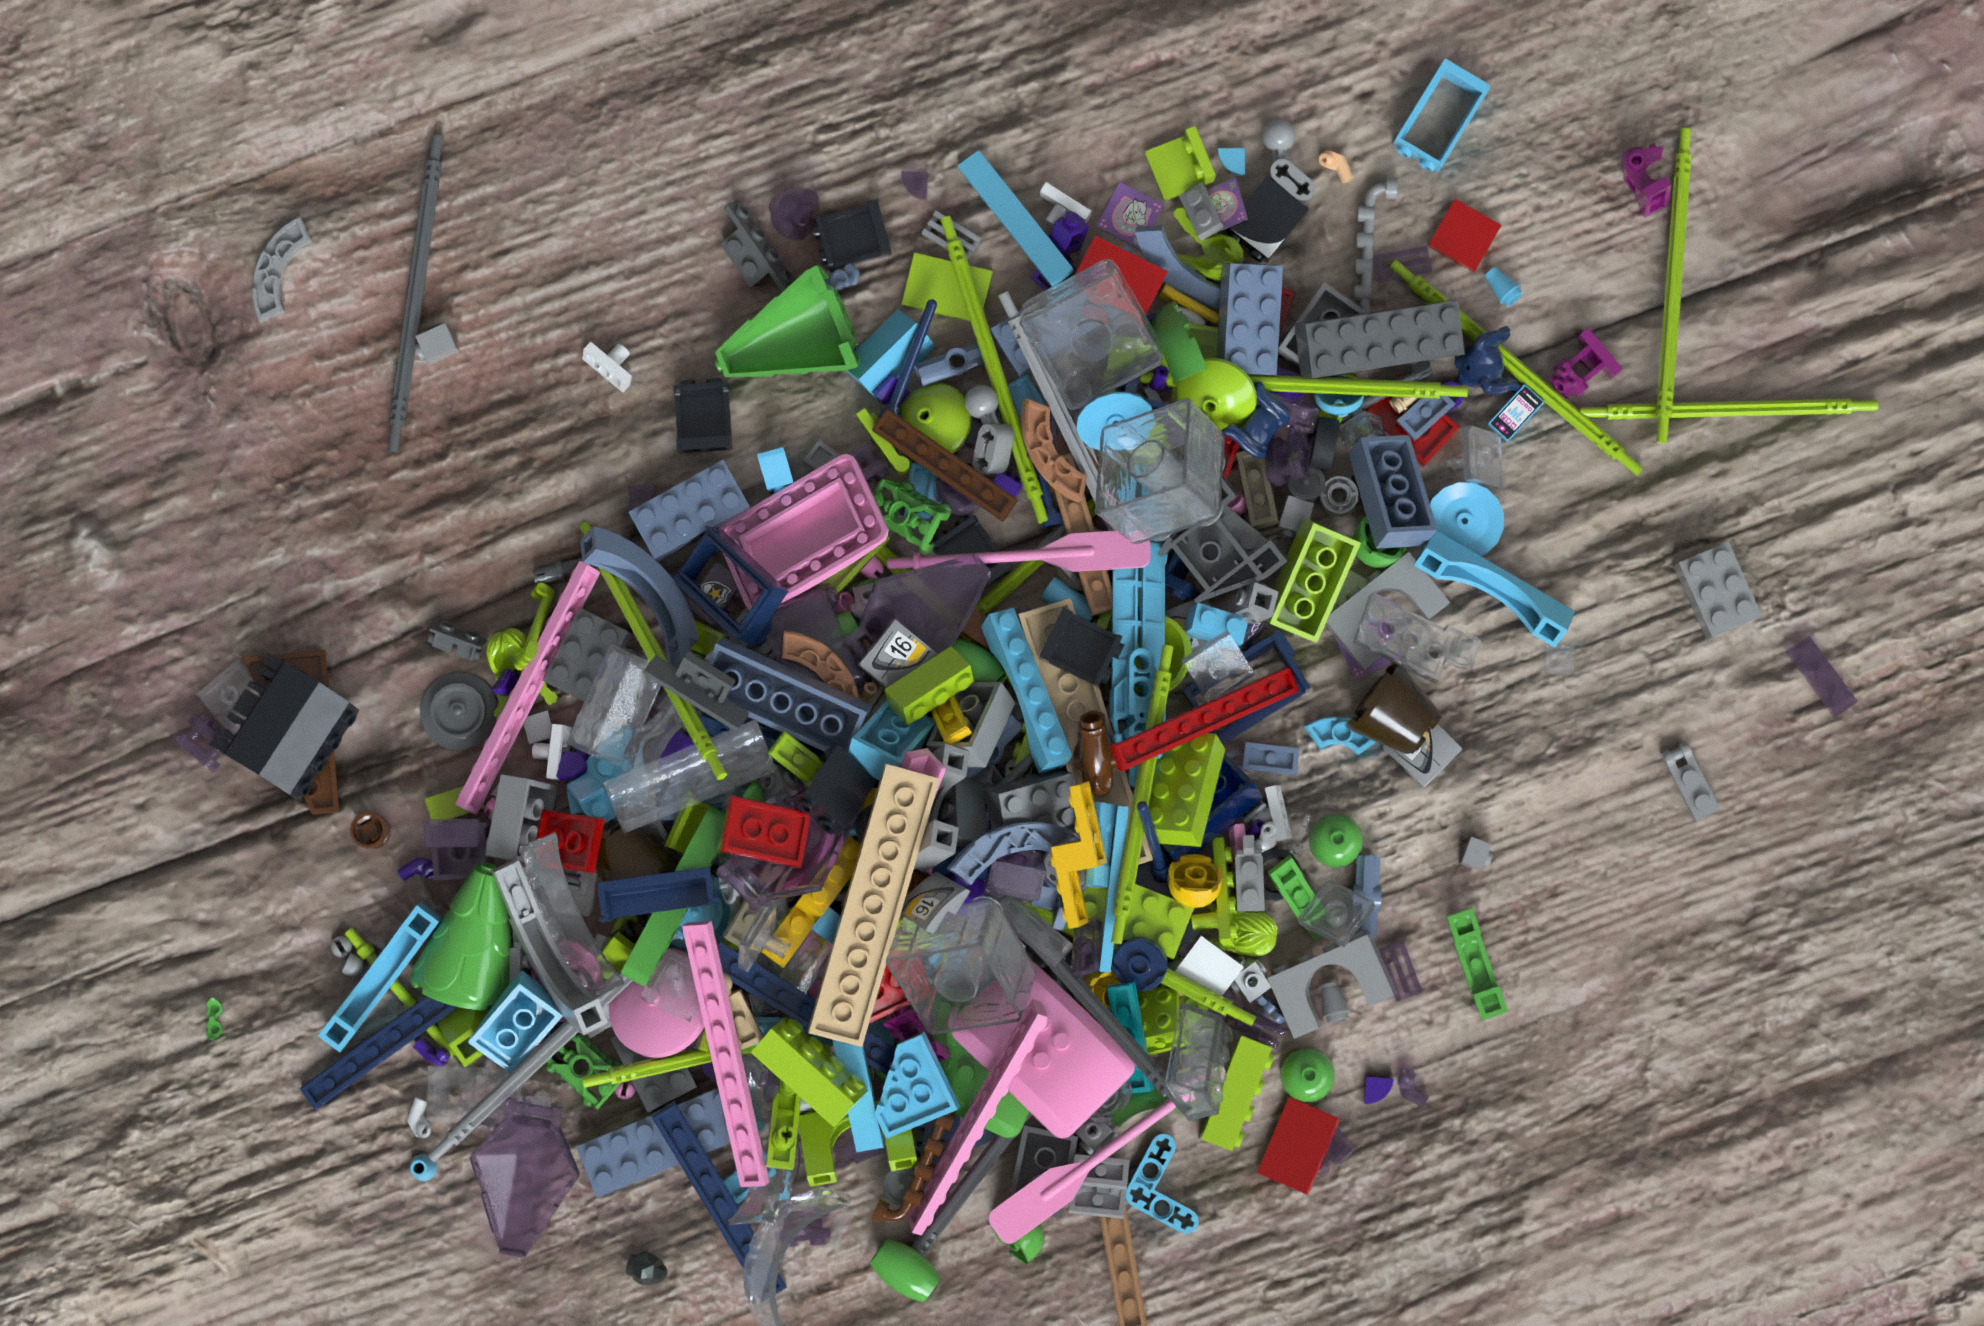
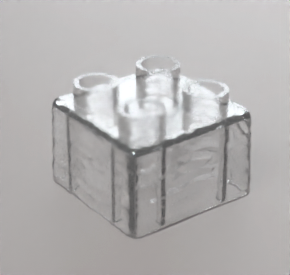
M1111 259L1099 261L1063 282L1028 299L1022 305L1021 327L1056 385V389L1061 394L1067 408L1070 410L1086 405L1096 397L1104 395L1145 374L1163 362L1157 334L1148 321L1135 294L1126 282L1124 275H1122L1117 264Z
M1189 398L1105 426L1101 430L1099 468L1095 499L1096 514L1132 544H1140L1149 540L1163 541L1172 533L1195 525L1209 526L1220 517L1223 510V503L1221 501L1222 471L1225 467V438L1223 432Z
M986 896L976 897L972 902L962 904L956 915L947 911L934 934L902 917L886 957V964L913 1006L926 1031L932 1035L1020 1021L1027 1008L1036 975V969L1026 953V948L1003 914L1001 904L995 899Z

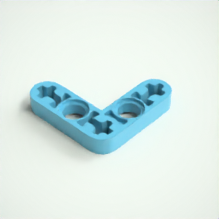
M1158 1134L1151 1141L1126 1189V1200L1136 1209L1181 1233L1188 1234L1195 1231L1198 1227L1199 1221L1196 1213L1155 1190L1176 1149V1143L1170 1135ZM1166 1138L1169 1140L1168 1145L1171 1149L1169 1152L1163 1151L1160 1158L1166 1160L1162 1165L1158 1160L1148 1156L1150 1152L1156 1155L1159 1150L1156 1142L1158 1140L1163 1141ZM1148 1162L1155 1163L1158 1167V1174L1150 1179L1146 1178L1142 1171L1143 1166ZM1143 1188L1142 1194L1150 1198V1193L1156 1195L1150 1202L1149 1210L1143 1208L1147 1204L1143 1200L1132 1201L1133 1196L1130 1194L1132 1189ZM1159 1200H1165L1170 1205L1169 1212L1164 1216H1159L1154 1211V1204ZM1175 1206L1180 1208L1177 1213L1185 1217L1187 1213L1192 1215L1191 1221L1194 1222L1192 1227L1186 1226L1185 1229L1181 1228L1182 1223L1176 1218L1173 1219V1223L1168 1221L1173 1215Z

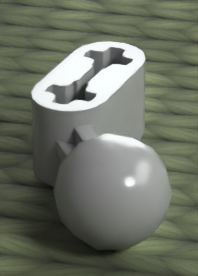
M1284 119L1270 120L1262 129L1261 136L1264 145L1272 151L1273 164L1269 170L1268 177L1302 204H1306L1313 196L1315 186L1309 177L1288 161V149L1295 142L1296 134L1294 127ZM1284 168L1286 170L1285 176L1278 178L1276 176L1277 170L1280 171ZM1305 186L1307 188L1306 194L1303 193L1299 196L1296 193L1298 188Z
M977 385L970 388L966 393L964 401L968 413L977 419H981L983 424L977 436L972 461L973 468L982 475L1001 474L1008 467L1014 441V432L1010 425L999 423L995 411L998 407V396L993 388L986 385Z

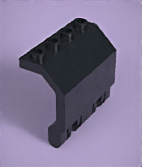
M268 653L262 663L276 673L274 674L262 666L258 668L257 672L271 681L265 689L256 682L250 681L247 686L261 696L259 697L244 689L232 709L246 717V719L244 720L229 712L227 716L229 720L239 724L241 727L235 735L228 729L220 727L217 732L231 740V742L228 743L214 735L209 745L300 802L310 792L312 783L317 775L325 769L328 758L333 750H336L341 744L342 736L348 727L354 724L359 709L320 682Z

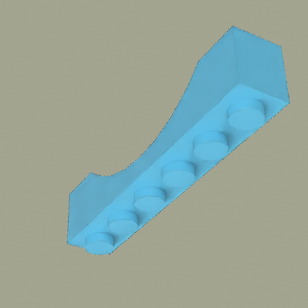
M1438 531L1435 532L1425 546H1422L1414 564L1415 567L1436 579L1462 582L1492 595L1511 609L1526 625L1532 635L1553 647L1557 646L1568 631L1575 613L1571 608Z
M1014 608L989 614L981 629L990 651L1003 666L1016 692L1025 721L1029 750L1038 773L1042 774L1063 768L1073 755Z
M422 901L418 903L318 1037L338 1052H341L443 917Z

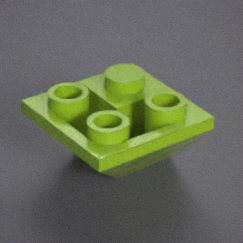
M489 1005L487 1010L458 1007L437 1022L448 1045L464 1067H470L485 1056L469 1044L468 1040L493 1005Z

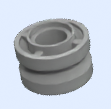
M1335 476L1325 482L1323 493L1319 495V503L1322 509L1327 514L1336 517L1350 513L1358 501L1356 485L1352 480L1343 476ZM1334 490H1341L1345 493L1346 500L1342 503H1337L1332 499L1331 493Z

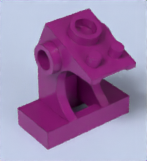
M1655 143L1650 144L1649 148L1632 147L1627 151H1623V179L1639 202V210L1644 218L1668 206L1671 184L1666 176L1656 181L1651 179L1646 172L1647 167L1663 158L1662 152L1664 147H1656Z
M1589 328L1577 337V341L1584 349L1569 362L1564 358L1552 368L1555 373L1549 379L1555 389L1562 393L1566 399L1572 394L1576 397L1589 388L1586 383L1601 370L1604 371L1610 380L1623 370ZM1578 361H1581L1590 371L1582 379L1571 369Z
M909 1006L898 1009L894 1012V1015L893 1013L886 1015L888 1021L882 1024L890 1028L891 1036L895 1041L901 1042L925 1032L939 1063L952 1057L948 1046L933 1040L929 1027L931 1024L930 1018L920 1007L910 1010Z

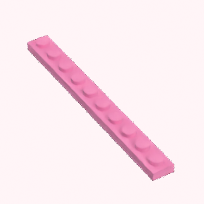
M579 561L576 568L572 571L570 580L564 592L559 596L558 604L551 617L548 618L546 627L537 641L539 647L536 655L521 671V676L515 688L510 692L508 701L502 713L498 716L490 737L485 741L483 750L477 762L473 765L466 784L460 790L455 805L476 815L478 814L544 684L543 678L579 608H583L601 573L590 565Z
M712 921L687 922L682 926L740 1187L765 1186L770 1181L767 1168L765 1167L764 1154Z
M1032 999L938 1161L930 1181H927L922 1191L925 1193L919 1207L913 1205L907 1215L912 1233L922 1235L926 1227L931 1225L934 1213L938 1206L945 1201L946 1193L951 1184L956 1182L963 1163L970 1158L971 1149L976 1141L982 1137L985 1125L996 1112L997 1104L1007 1094L1011 1080L1014 1075L1019 1073L1026 1054L1033 1049L1035 1039L1040 1030L1045 1028L1048 1016L1041 1001Z

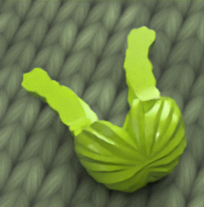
M1182 207L1176 208L1173 213L1174 218L1185 232L1189 233L1202 245L1205 254L1197 258L1176 254L1177 258L1185 266H1190L1208 279L1221 281L1222 262H1243V249L1234 238L1222 234H1212L1201 241L1187 217L1185 209Z
M509 628L505 631L494 633L489 638L486 654L488 665L496 676V681L504 669L510 668L512 671L515 669L516 657L518 652L524 647L527 636L518 629ZM544 682L539 693L544 696L548 705H552L557 702L558 696L555 692L550 691ZM497 694L499 703L494 711L495 717L498 718L502 713L509 696Z
M1213 901L1206 907L1211 912H1215L1217 902ZM1262 911L1233 913V922L1238 924L1239 938L1235 939V949H1227L1225 951L1230 950L1241 956L1256 957L1271 952L1276 944L1278 934L1275 920ZM1219 938L1206 939L1220 950H1224Z

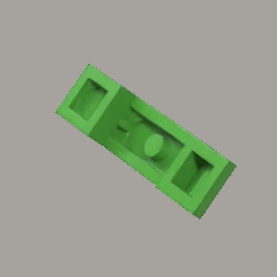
M1290 855L1268 871L1277 890L1314 942L1337 926L1313 893Z
M1473 908L1446 916L1466 982L1481 1020L1483 1021L1508 1012L1480 935L1481 931Z

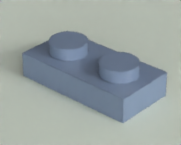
M1440 396V399L1421 398L1396 422L1415 442L1446 414L1455 403L1448 396Z
M1245 742L1242 770L1297 776L1300 748Z

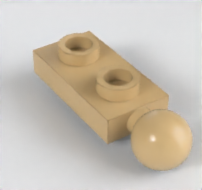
M723 973L741 1051L760 1042L764 1035L741 989L732 992V979L728 974Z

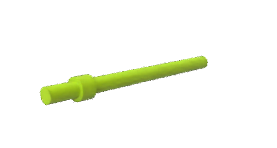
M353 927L350 928L344 935L358 950L356 953L363 961L367 960L372 966L378 958L374 953L376 950L369 942L366 943ZM396 979L390 989L409 1009L417 1002ZM435 1024L426 1030L440 1048L444 1047L450 1052V1059L455 1056L441 1030Z

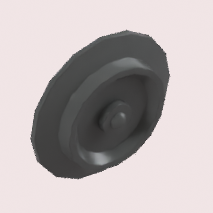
M451 673L438 678L426 690L421 702L420 719L426 734L436 744L449 750H468L480 745L491 735L496 725L497 717L494 716V711L498 707V703L492 689L482 679L468 673Z

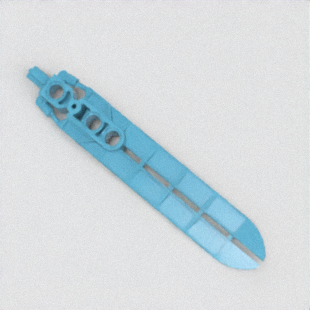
M1138 465L1131 466L1122 475L1116 486L1113 500V531L1138 529V509H1140V529L1148 533L1151 545V560L1147 566L1140 568V581H1138V568L1113 569L1112 633L1123 636L1121 643L1125 644L1119 658H1112L1113 671L1109 717L1114 731V735L1111 737L1115 743L1145 730L1155 671L1159 669L1162 646L1165 645V554L1163 556L1158 555L1159 550L1165 543V498L1161 485L1154 473L1148 467L1142 466L1140 502H1138ZM1138 588H1139V621H1138ZM1139 628V648L1137 649V634ZM1134 658L1141 662L1142 670L1134 665ZM1134 685L1141 689V697L1134 692ZM1165 709V715H1164V720H1163V721H1165V719H1166V709ZM1119 719L1125 720L1127 727L1120 734L1117 721ZM1162 754L1158 755L1157 759L1161 758ZM1139 764L1129 768V785H1132V787L1136 785Z

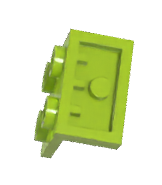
M1196 126L1186 129L1184 136L1145 152L1147 161L1165 201L1179 196L1201 182L1205 186L1213 183L1215 180V172Z
M1166 985L1149 991L1137 992L1148 1054L1153 1055L1191 1046V1035L1179 1024V992Z

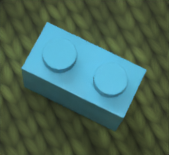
M1197 603L1189 608L1184 629L1189 637L1234 650L1243 644L1248 622L1243 620V616Z

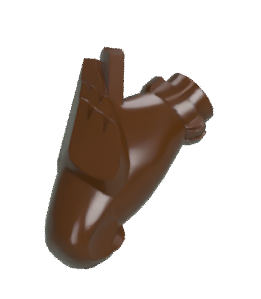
M1090 710L1080 717V735L1073 753V766L1075 769L1082 771L1083 782L1089 781L1092 795L1101 796L1109 793L1112 789L1113 769L1117 765L1109 746L1115 744L1107 731L1105 714L1098 710Z

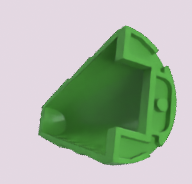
M819 265L807 269L778 297H774L752 320H747L715 351L717 356L715 364L718 371L723 373L725 377H772L774 374L848 371L858 367L861 362L859 352L856 354L854 352V347L858 346L857 338L835 285H828L826 279H829L826 271Z
M481 863L474 867L449 903V910L432 933L431 939L413 964L410 983L414 988L422 987V994L456 1007L487 1010L489 1005L495 1004L509 985L510 948L513 947V939L509 921L510 915L492 874V870L497 868L496 865Z

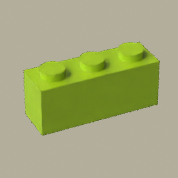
M950 646L887 687L885 693L888 705L908 726L974 683L971 666Z

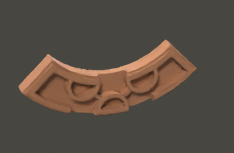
M1028 398L1023 400L1021 409L1022 433L1032 462L1043 478L1055 490L1077 503L1082 501L1087 475L1076 470L1063 456H1059L1052 443L1053 437L1050 428L1051 407Z
M784 630L782 659H789L803 664L814 671L825 684L860 699L851 672L832 649L806 634Z

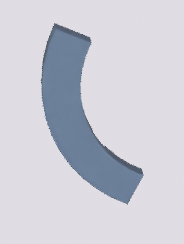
M1163 225L1136 227V238L1146 260L1168 271L1164 282L1200 304L1219 311L1221 285L1205 280V276L1196 272L1190 266H1185L1177 258L1176 252L1165 234Z
M1027 821L1011 823L990 830L976 838L953 859L947 869L966 884L972 885L975 879L988 866L1006 854L1025 850H1042L1051 853V847L1064 842L1080 840L1081 838L1076 832L1054 824Z

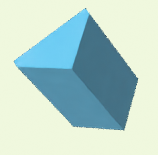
M899 309L855 351V354L858 352L860 354V365L847 371L878 403L880 401L872 391L890 373L897 379L899 378L918 327L914 320ZM927 335L915 364L922 362L936 348V345Z

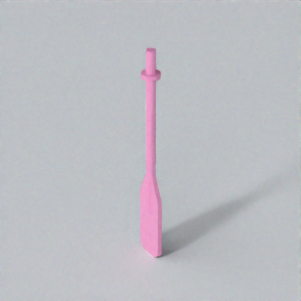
M1141 529L1071 533L1041 549L921 556V552L914 551L913 557L888 558L887 565L888 569L914 568L915 573H921L922 567L1041 560L1071 572L1142 568L1149 564L1151 560V545L1148 533Z
M1208 1070L1189 1085L1185 1081L1179 1084L1182 1089L1179 1093L1185 1100L1189 1098L1191 1102H1194L1197 1099L1195 1093L1216 1079L1211 1070ZM1168 1099L1086 1160L1048 1169L993 1209L989 1214L990 1225L1003 1242L1008 1244L1016 1242L1071 1202L1092 1168L1171 1112L1176 1106Z

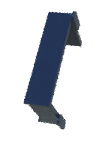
M706 526V532L680 571L671 578L735 640L759 646L772 628L770 618L789 591L730 538L724 530ZM718 549L763 590L741 624L732 618L694 582L710 557Z
M1276 631L1183 690V695L1191 707L1195 708L1199 704L1194 697L1273 648L1285 666H1290L1299 692L1244 716L1219 733L1216 730L1209 732L1216 734L1223 745L1310 691V685L1292 659L1294 650L1281 631Z
M709 867L597 883L601 914L604 916L599 918L601 923L611 922L613 918L721 903L720 898H716L714 876H711Z

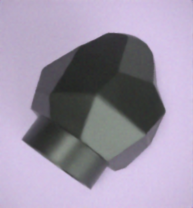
M642 1251L639 1255L631 1254L626 1266V1274L632 1276L633 1280L641 1285L660 1283L668 1274L663 1261L647 1251Z

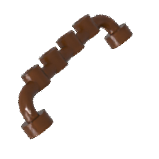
M952 1112L937 1118L900 1208L890 1210L888 1209L890 1203L880 1199L871 1220L881 1224L884 1219L890 1221L902 1220L909 1214L913 1205L919 1207L925 1193L920 1190L924 1180L930 1181L935 1166L931 1165V1161L934 1155L940 1157L946 1141L941 1139L944 1130L951 1131L956 1116Z

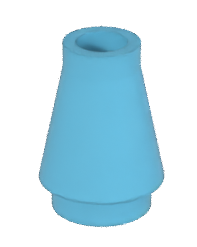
M1497 267L1489 270L1484 276L1500 304L1504 303L1506 307L1513 305L1523 295L1520 289L1521 285L1505 275Z
M419 1154L412 1159L410 1172L415 1179L428 1181L436 1174L437 1163L433 1162L427 1154ZM418 1163H422L424 1165V1171L422 1173L418 1172Z

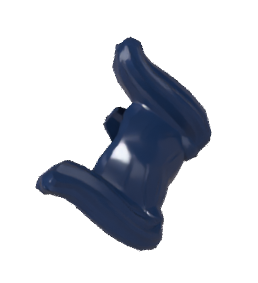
M1508 326L1481 334L1476 338L1475 345L1464 347V355L1455 356L1454 364L1458 369V380L1460 383L1469 387L1480 386L1483 392L1492 395L1508 391L1515 393L1520 390V385L1516 379L1502 376L1504 363L1498 345L1510 337L1511 329Z
M1258 381L1254 383L1257 401L1260 405H1256L1251 418L1242 428L1231 424L1222 429L1221 433L1235 440L1249 455L1262 459L1266 456L1267 445L1271 437L1279 428L1290 421V413L1282 401L1267 391L1263 383Z

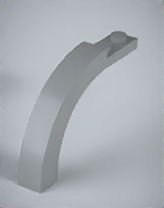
M514 859L492 870V874L509 912V921L535 974L553 1003L566 1020L582 1035L607 1024L608 1021L599 999L581 984L553 940L520 861Z

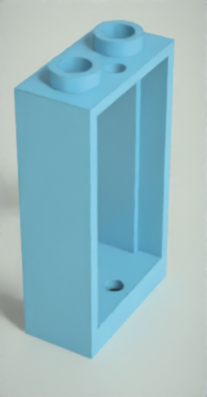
M1445 58L1393 143L1396 151L1406 158L1411 156L1420 161L1419 165L1430 172L1435 170L1439 173L1487 95L1491 85ZM1443 77L1472 94L1476 99L1442 155L1437 160L1404 139Z

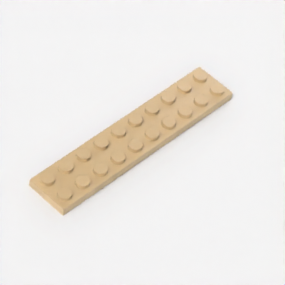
M1069 598L1020 613L1018 616L1073 755L1080 735V717L1090 710H1098L1105 714L1107 731L1111 736L1114 734L1099 687L1093 686L1039 660L1041 651L1062 608L1064 607L1076 615L1072 600ZM1072 756L1065 766L1067 771L1072 773L1074 785L1083 782L1082 771L1074 768ZM1115 767L1113 769L1112 789L1105 795L1093 796V801L1123 805L1129 808L1126 828L1127 837L1133 794L1126 772H1119L1118 768ZM1143 835L1139 864L1153 860L1145 835Z
M887 763L884 764L808 1027V1033L860 1047L863 1046L940 780L938 777Z

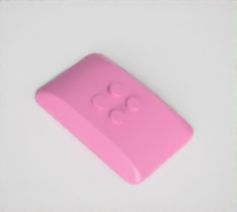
M849 454L836 457L719 528V530H724L730 538L789 591L781 603L808 590L852 564L879 546L888 536V526L857 460ZM723 553L748 610H750L763 590Z
M1021 958L1013 962L953 1021L951 1033L954 1039L990 1073L1031 1000L1041 1001L1048 1016L1047 1024L1037 1035L1031 1052L1026 1054L1019 1073L1014 1075L1011 1080L1008 1092L1054 1136L1067 1138L1132 1076L1135 1071V1064L1109 1033L1051 977L1030 959Z

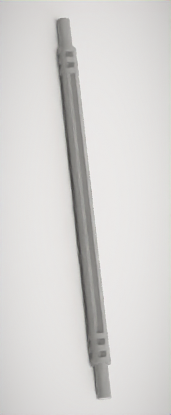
M1006 291L998 296L1010 319L1008 321L1009 326L1048 406L1051 407L1052 415L1080 472L1087 475L1086 485L1108 531H1113V501L1085 443L1080 439L1073 418L1023 315H1019L1009 292ZM1138 568V581H1140V568Z
M677 933L673 937L672 941L678 936ZM623 968L594 995L599 999L602 1009L633 982L621 975ZM568 1021L563 1023L446 1133L447 1136L427 1154L433 1162H436L454 1144L458 1145L573 1038L578 1031Z

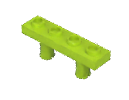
M1223 837L1213 838L1214 858L1211 863L1216 865V867L1219 864L1224 874L1222 887L1217 897V909L1215 912L1192 914V927L1194 931L1218 928L1219 940L1224 950L1235 949V939L1239 938L1237 922H1233V913H1237L1235 896L1232 897L1231 888H1235L1234 872L1230 871L1229 863L1234 862L1233 850L1231 846H1227Z
M776 1075L774 1077L765 1167L793 1170L801 1098Z

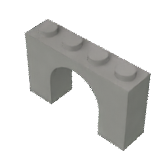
M1410 552L1404 556L1402 555L1398 561L1391 564L1383 573L1378 569L1366 579L1369 584L1362 589L1357 586L1346 595L1348 600L1344 604L1339 606L1335 603L1325 624L1362 672L1386 654L1385 650L1369 632L1364 622V607L1371 596L1383 591L1397 592L1410 601L1426 622L1450 603L1428 574L1414 566L1416 560Z
M944 744L932 752L945 766L946 770L931 807L914 866L915 870L924 873L955 854L959 828L937 821L941 803L948 790L966 777L970 752L948 744Z
M1360 931L1347 937L1348 943L1339 946L1337 942L1323 947L1324 953L1314 957L1310 953L1298 958L1299 964L1289 968L1288 964H1284L1272 970L1274 975L1267 979L1294 1039L1323 1026L1311 1000L1309 988L1314 973L1324 965L1336 964L1350 970L1358 980L1369 1006L1397 994L1371 933L1363 935V932Z

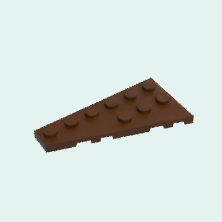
M325 650L272 654L329 688ZM267 655L243 657L253 682L258 683L265 689L271 680L261 676L257 672L258 668L262 666L270 672L276 673L262 663ZM334 750L327 760L325 769L317 775L312 783L310 792L304 796L312 815L340 812Z

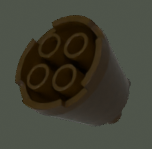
M1394 660L1386 668L1385 674L1381 675L1353 712L1355 716L1348 720L1345 726L1356 734L1404 754L1409 752L1413 754L1425 742L1426 738L1423 734L1431 729L1433 730L1442 716L1438 714V708L1406 669Z
M630 816L602 834L595 872L599 882L675 872L679 862Z

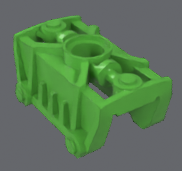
M882 478L873 496L878 507L884 506V511L889 513L888 515L882 514L888 526V532L894 531L906 538L907 541L917 545L919 552L925 555L930 554L935 545L931 540L940 524V520H948L952 509L948 504H938L916 491L913 486L914 484L911 482L903 481L901 483ZM884 487L892 491L894 501L892 499L887 501L886 496L883 494ZM906 507L907 516L903 521H900L898 519V511L900 508ZM925 511L934 518L932 522H921V517L916 513ZM918 526L919 532H920L924 537H922V536H920L919 534H917V533H915L914 531H912L911 527H912V528H916V527Z
M578 1032L571 1038L576 1043L577 1053L573 1049L568 1051L564 1046L558 1051L564 1055L563 1060L567 1064H561L552 1056L544 1066L549 1073L552 1072L554 1074L556 1072L582 1096V1102L587 1107L594 1106L596 1109H599L621 1083L598 1085L599 1092L603 1097L600 1100L591 1090L583 1088L581 1077L598 1074L595 1069L608 1071V1068L623 1064L620 1061H613L587 1037L588 1034L582 1035ZM578 1059H585L589 1063V1070L584 1075H579L574 1070V1064Z

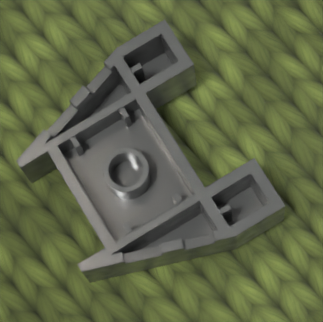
M1223 474L1218 475L1197 492L1193 501L1158 552L1159 556H1163L1173 548L1206 590L1194 599L1196 603L1265 579L1290 560L1274 539L1269 540L1250 555L1217 514V512L1239 496Z

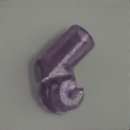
M1409 1068L1403 1069L1397 1079L1400 1094L1402 1097L1423 1108L1429 1096L1416 1089L1415 1072Z

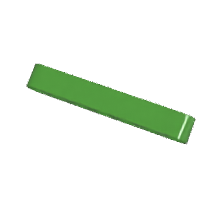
M713 806L709 807L675 872L705 867L711 868L717 857L716 849L723 832L725 812ZM689 908L652 913L626 961L621 975L647 987Z

